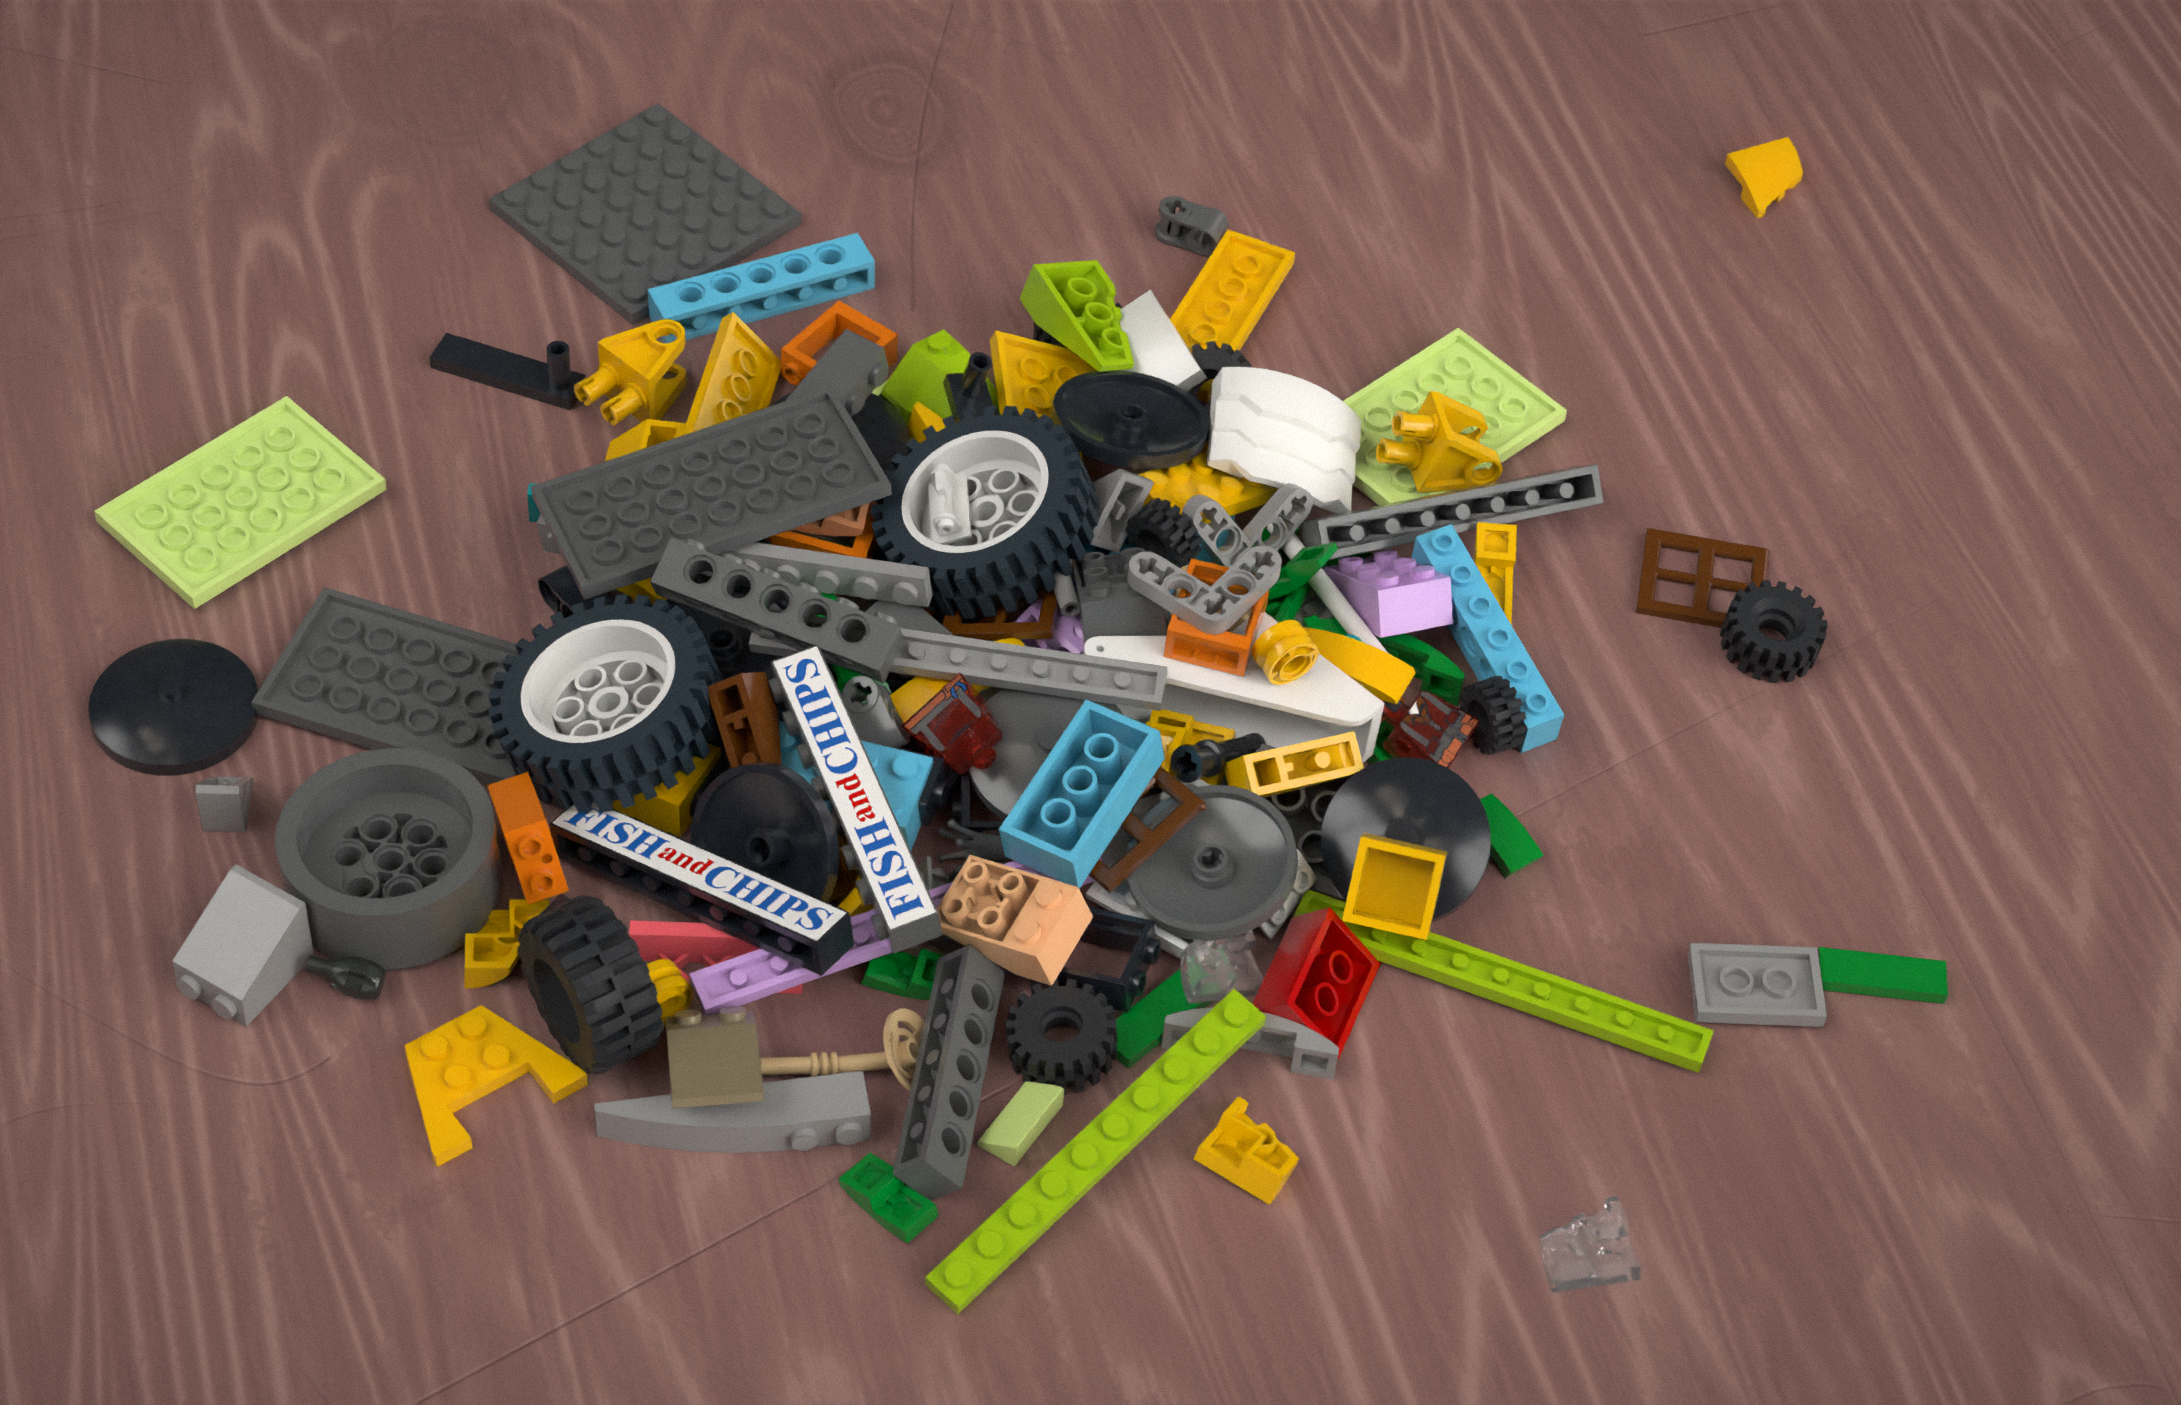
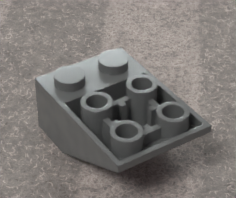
M1133 547L1122 550L1121 554L1086 553L1081 562L1072 559L1084 645L1088 639L1095 636H1166L1165 609L1135 591L1127 581L1129 561L1132 556L1141 552H1152V550L1145 551L1143 548Z

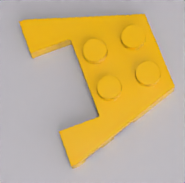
M482 1005L404 1045L406 1060L421 1110L426 1136L431 1148L432 1159L436 1167L472 1149L471 1137L453 1113L522 1075L530 1073L553 1104L588 1085L587 1074L581 1068Z

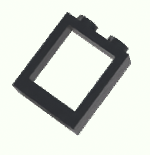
M1088 907L1093 918L1079 941L1132 952L1120 979L1063 966L1056 978L1058 979V986H1066L1067 979L1077 980V988L1082 989L1085 983L1094 987V997L1102 992L1107 997V1006L1112 1005L1113 1010L1129 1013L1135 997H1141L1144 992L1146 973L1150 965H1155L1160 956L1161 941L1156 939L1154 921ZM1029 979L1030 987L1040 983L1042 989L1049 988L1047 984Z

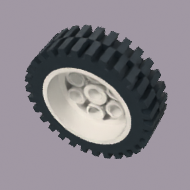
M1007 405L1002 415H999L996 406L984 407V415L980 417L977 416L974 409L963 411V421L956 423L952 415L942 420L946 428L936 432L931 425L923 430L926 440L919 443L916 439H911L905 445L909 454L905 457L897 453L891 460L896 471L884 470L891 484L892 495L876 500V505H871V515L875 521L872 522V529L887 561L928 567L933 596L926 609L933 612L940 607L944 615L954 617L959 608L963 618H975L977 608H981L985 617L996 616V606L1003 604L1007 613L1017 610L1016 600L1024 596L1028 604H1031L1039 599L1035 592L1038 588L1043 586L1048 593L1054 589L1056 581L1053 574L1056 571H1059L1064 576H1069L1074 571L1069 560L1074 559L1081 562L1086 554L1082 543L1091 544L1095 536L1091 526H1097L1099 517L1095 510L1099 508L1098 498L1090 476L1070 436L1068 437L1065 430L1059 424L1055 426L1052 419L1044 414L1038 419L1035 410L1025 408L1020 416L1016 406ZM937 464L948 465L955 476L967 475L972 538L945 545L932 541L928 485L932 483L930 473Z
M623 594L616 595L615 602L612 605L608 604L604 596L595 598L594 608L588 610L585 609L582 602L571 606L574 615L565 619L561 611L550 616L554 625L546 629L541 623L531 630L535 637L531 642L521 638L515 645L519 656L507 654L502 661L506 672H496L493 679L497 689L490 690L489 701L493 707H489L488 711L493 723L491 726L516 775L528 772L540 800L550 804L554 799L557 807L560 809L568 810L571 804L574 803L578 812L589 813L592 803H596L600 812L612 811L613 801L620 800L623 808L634 806L633 796L643 793L646 801L657 796L654 789L655 786L663 783L669 790L678 784L674 774L679 770L687 776L693 772L696 767L692 758L696 756L704 760L710 753L706 740L717 742L720 736L708 696V686L722 681L723 677L695 620L691 616L686 617L684 610L676 605L670 609L668 602L658 598L652 606L648 596L637 595L634 604H631L628 595Z

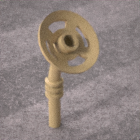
M901 1008L890 1013L885 1021L883 1030L885 1052L838 1056L836 1052H831L830 1056L826 1052H821L820 1056H818L816 1052H811L810 1057H760L762 1075L810 1074L811 1077L818 1076V1074L822 1076L855 1071L892 1069L898 1081L910 1091L912 1083L908 1080H913L925 1021L914 1011ZM898 1022L908 1026L913 1031V1034L905 1028H898Z

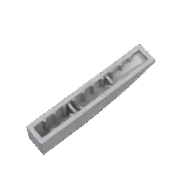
M863 1071L763 1083L764 1101L673 1108L671 1094L594 1104L597 1137L650 1147L723 1153L772 1152L794 1149L806 1151L818 1146L834 1144L852 1145L859 1141L870 1140L871 1112Z

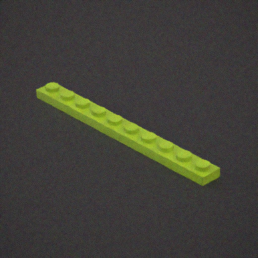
M1308 889L1304 893L1294 917L1330 907L1342 920L1346 902ZM1343 921L1380 962L1688 1070L1700 1072L1714 1030L1429 932L1427 940Z
M1233 989L925 1277V1285L958 1315L1265 1024L1267 1016L1236 989Z

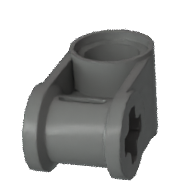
M1168 196L1163 198L1159 204L1161 220L1156 225L1155 236L1164 244L1174 245L1198 255L1209 256L1224 236L1229 222L1226 215L1216 208L1202 206L1187 201L1182 197Z
M866 676L853 677L846 683L843 688V701L862 741L895 749L910 743L907 729L903 726L904 723L897 713L886 687ZM869 690L872 693L867 696L868 704L864 705L861 702L866 700L865 692Z

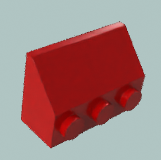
M1330 907L1292 917L1252 1004L1261 1012L1289 1019L1324 1036L1339 1047L1337 1058L1339 1060L1381 963Z

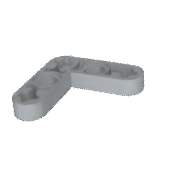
M1292 483L1284 484L1273 494L1243 531L1218 502L1205 495L1197 494L1187 500L1182 510V516L1187 514L1190 518L1187 521L1189 525L1196 526L1198 531L1194 535L1200 536V544L1213 560L1220 566L1230 568L1252 548V545L1255 547L1268 546L1278 552L1307 518L1313 501L1310 492ZM1201 511L1207 519L1211 520L1209 524L1201 521ZM1272 523V535L1268 540L1262 542V531L1268 524ZM1227 529V541L1222 547L1217 548L1216 540L1218 535ZM1255 566L1254 573L1256 574V571L1260 568Z
M1253 547L1210 587L1163 557L1152 552H1141L1132 556L1129 561L1127 581L1135 591L1207 634L1217 635L1227 631L1278 581L1282 558L1271 547ZM1255 566L1260 568L1256 571V577L1254 576ZM1232 585H1241L1247 588L1249 592L1244 595H1236L1227 588ZM1174 588H1183L1190 592L1191 595L1186 598H1177L1171 595L1169 591ZM1222 603L1223 605L1221 614L1216 613V611L1220 609V604Z

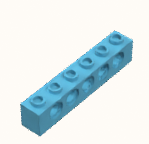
M858 233L648 289L649 318L652 322L663 319L679 322L684 327L685 340L718 332L722 318L732 312L747 324L875 289V260ZM671 333L669 336L660 337L663 343H671L677 339Z
M1452 524L1417 536L1411 558L1416 559L1418 564L1433 566L1435 571L1450 576L1453 624H1449L1447 627L1477 679L1481 681L1494 676H1502L1503 679L1510 681V688L1515 687L1517 691L1516 699L1521 698L1523 705L1520 706V710L1526 714V719L1522 720V722L1527 725V732L1523 733L1525 740L1521 742L1520 746H1517L1519 751L1523 753L1557 740L1564 713Z

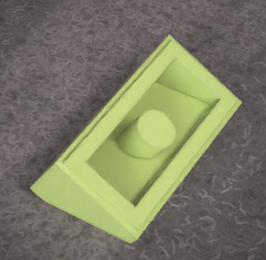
M1026 1081L977 1141V1146L1015 1167L1063 1106L1064 1089L1057 1085Z

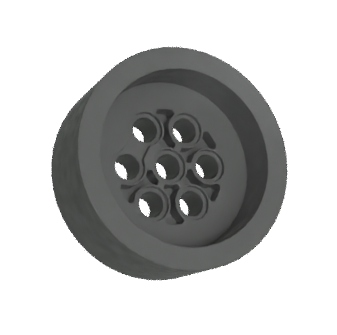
M387 748L365 751L342 758L325 766L306 779L288 799L278 819L275 832V849L284 891L305 902L312 947L331 959L361 957L374 961L385 970L423 965L440 959L465 944V933H478L488 922L491 912L496 909L502 890L503 873L491 801L483 786L469 771L440 755L415 749Z

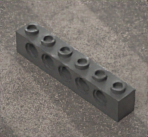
M674 538L670 539L650 581L658 596L799 651L819 645L825 661L881 683L885 682L904 640L901 628L893 617L881 612H875L874 615H870L860 611L859 606L854 602L842 597H837L835 601L821 596L820 590L807 583L799 582L795 586L783 581V577L768 568H761L760 571L745 566L746 563L734 555L723 553L722 557L707 552L708 548L698 541L688 538L684 542ZM710 571L713 573L711 579L706 583L698 584L694 582L695 577L700 572ZM737 587H751L750 592L745 597H731L732 592ZM784 600L789 602L788 607L783 612L772 613L769 611L770 606L776 601ZM824 615L827 617L826 622L821 627L811 628L807 626L808 621L813 616ZM853 630L866 632L864 638L859 642L850 643L845 641L847 634Z
M970 944L938 959L893 1169V1175L930 1201L961 1189L965 1180V1171L970 1146L973 1141V1131L980 1105V1096L1005 971Z

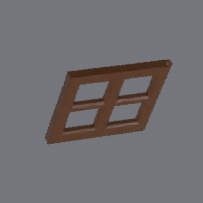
M1647 528L1636 613L1721 628L1727 613L1708 610L1711 588L1738 592L1740 589L1745 591L1749 583L1712 577L1714 556L1752 562L1750 584L1754 582L1757 588H1759L1761 581L1767 580L1769 550L1767 548ZM1661 546L1698 553L1696 574L1658 568ZM1657 579L1695 585L1692 607L1654 600Z
M1042 586L1035 590L1037 596H1044L1038 622L1005 623L1007 611L1002 604L996 608V616L993 623L961 624L962 614L958 608L954 617L944 615L942 625L955 636L980 640H1000L1006 638H1016L1018 640L1052 639L1059 604L1054 589L1048 593Z
M1159 766L1139 799L1153 786L1157 785L1180 805L1153 830L1129 812L1120 828L1138 843L1110 868L1101 860H1098L1089 874L1093 880L1109 893L1200 811L1206 809V803L1161 766Z

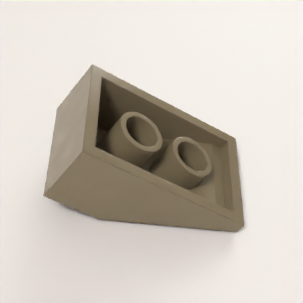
M732 1006L720 1009L719 1014L701 1015V1012L698 1010H682L676 1012L674 1017L665 1018L668 1071L673 1108L764 1101L754 1011H746L744 1007Z

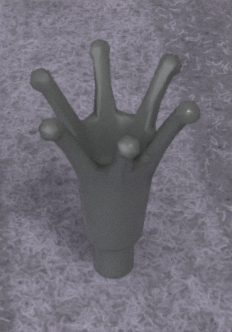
M954 819L948 821V826L961 834L948 831L944 827L938 831L941 836L957 840L956 845L958 847H964L962 851L938 855L937 859L939 862L952 859L967 860L969 855L993 862L1011 860L1005 857L1001 837L998 834H983L958 825ZM965 862L947 874L950 882L958 875Z

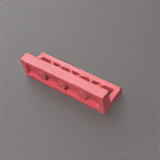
M630 920L629 936L631 939H634L638 946V952L642 960H671L688 982L689 976L681 968L690 962L702 963L705 967H709L760 949L705 923ZM803 984L778 993L802 994Z

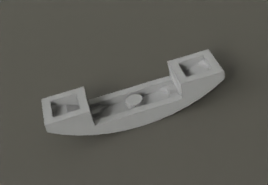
M1212 1008L1191 1009L1167 1015L1164 1022L1161 1048L1170 1049ZM1262 1012L1267 1016L1265 1024L1240 1047L1242 1049L1293 1058L1290 1072L1334 1080L1339 1047L1316 1031L1289 1019Z

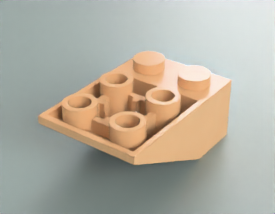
M969 855L937 907L942 934L964 946L970 944L989 960L1016 975L1050 986L1055 982L1093 918L1079 887L973 855Z

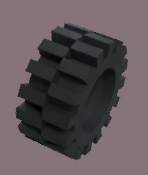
M1160 498L1151 500L1126 523L1128 524L1126 533L1130 534L1128 537L1130 544H1135L1136 547L1143 548L1145 551L1152 550L1153 553L1163 557L1179 568L1189 564L1191 558L1197 557L1202 548L1198 545L1201 543L1200 536L1194 535L1198 531L1196 526L1189 525L1187 522L1190 520L1188 515L1182 516L1179 513L1181 508L1177 505L1171 508L1170 501L1166 499L1162 502Z
M1494 676L1465 686L1463 688L1464 693L1460 697V700L1464 703L1460 705V711L1478 720L1468 736L1469 739L1474 738L1473 745L1475 748H1480L1482 754L1492 755L1520 746L1521 742L1525 740L1523 733L1527 732V725L1522 722V720L1526 719V714L1520 710V706L1523 703L1521 698L1516 699L1517 691L1515 687L1510 688V681L1503 679L1502 676Z

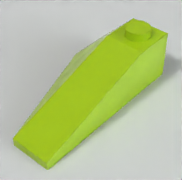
M1097 260L1033 264L1019 299L1034 322L1099 372L1132 369L1134 360L1127 333L1122 331L1120 325L1122 318L1121 310L1115 306L1114 302L1116 295L1115 286Z
M943 329L914 343L883 386L882 394L908 417L911 416L913 406L917 402H920L943 419L952 416L943 381L946 374L963 373L971 355ZM987 377L986 383L992 404L996 406L1000 415L997 390Z

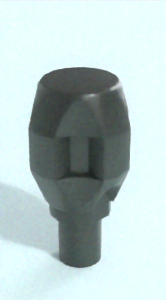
M310 955L305 967L306 972L325 977V981L331 982V985L343 995L360 1000L378 999L384 987L387 974L386 970L374 961L361 957L332 958L330 961Z

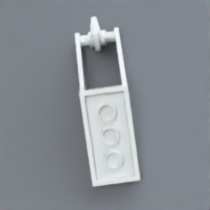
M1165 609L1166 628H1168L1172 613ZM1265 612L1256 640L1264 631L1278 623ZM1249 619L1231 631V633L1244 635ZM1095 636L1088 639L1084 645V655L1168 666V676L1161 709L1191 715L1195 721L1234 729L1236 732L1235 738L1250 733H1258L1264 738L1266 745L1280 748L1354 731L1362 763L1373 755L1385 703L1320 654L1312 668L1303 676L1284 685H1275L1268 680L1263 672V668L1258 666L1252 654L1245 676L1242 677L1163 657L1166 636ZM1117 705L1124 716L1140 723L1146 724L1150 719L1152 712L1150 709Z

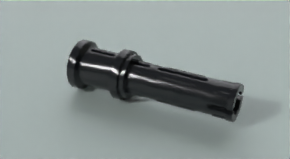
M1250 733L1219 743L1206 739L1197 742L1195 745L1186 744L1177 747L1173 751L1171 756L1172 772L1177 779L1186 783L1197 781L1201 777L1209 778L1216 776L1223 770L1226 762L1243 755L1257 753L1259 751L1256 750L1260 749L1261 744H1266L1260 734Z

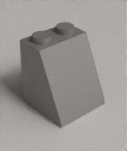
M235 864L172 960L178 989L186 997L192 1000L198 998L210 1005L221 1017L228 1020L232 1018L247 1027L306 965L309 956H314L306 904Z

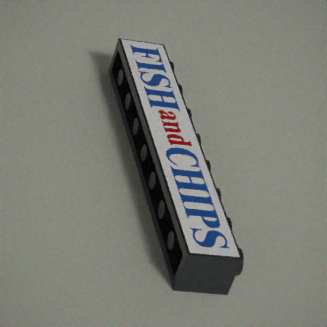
M573 803L568 810L563 811L549 823L558 858L820 976L827 972L854 946L850 912L815 898L804 891L783 884L770 876H765L742 866L736 861H731L710 852L704 847L678 838L670 832H665L646 824L638 818L628 816L615 809L600 812L596 803H592L589 813L578 812Z

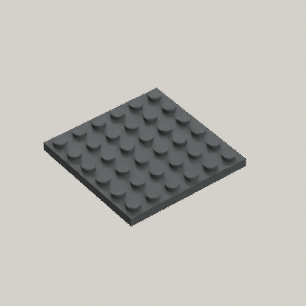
M659 103L489 198V207L494 214L632 325L649 316L648 289L729 268L802 224L801 212Z

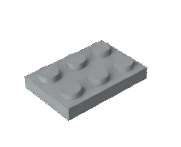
M1690 943L1687 956L1695 1022L1824 1027L1827 1014L1817 947Z

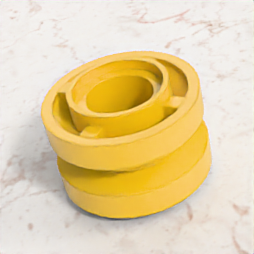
M1285 620L1264 631L1255 641L1251 654L1258 666L1263 668L1264 674L1272 684L1284 685L1297 680L1312 668L1318 658L1319 649L1313 640L1307 637V632L1298 621Z
M660 959L648 963L647 967L650 971L651 981L655 984L658 993L657 1000L662 1008V1016L660 1018L663 1021V1026H665L666 1017H674L676 1012L686 1010L693 1000L694 992L691 984L681 975L680 970L673 961Z

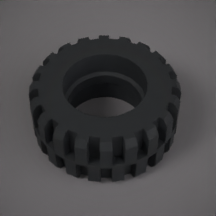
M582 895L525 922L518 935V942L520 944L518 946V954L522 959L521 967L523 974L527 978L528 988L531 996L536 1001L537 1009L549 1027V1032L558 1041L560 1049L564 1054L571 1058L573 1064L582 1068V1071L586 1073L602 1074L656 1046L662 1035L663 1021L660 1018L662 1016V1008L657 1000L658 993L655 984L651 981L650 971L646 962L642 960L634 939L630 938L627 928L621 920L615 917L614 911L609 906L604 905L603 901L599 898Z

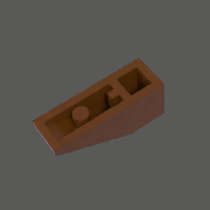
M740 673L708 686L709 700L731 768L755 762H770L782 765L778 711L766 673Z

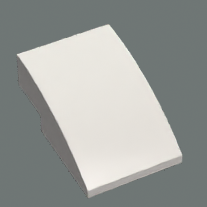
M1151 290L1121 309V329L1127 333L1134 360L1132 369L1121 371L1151 375L1173 383L1185 391L1190 390L1207 378Z

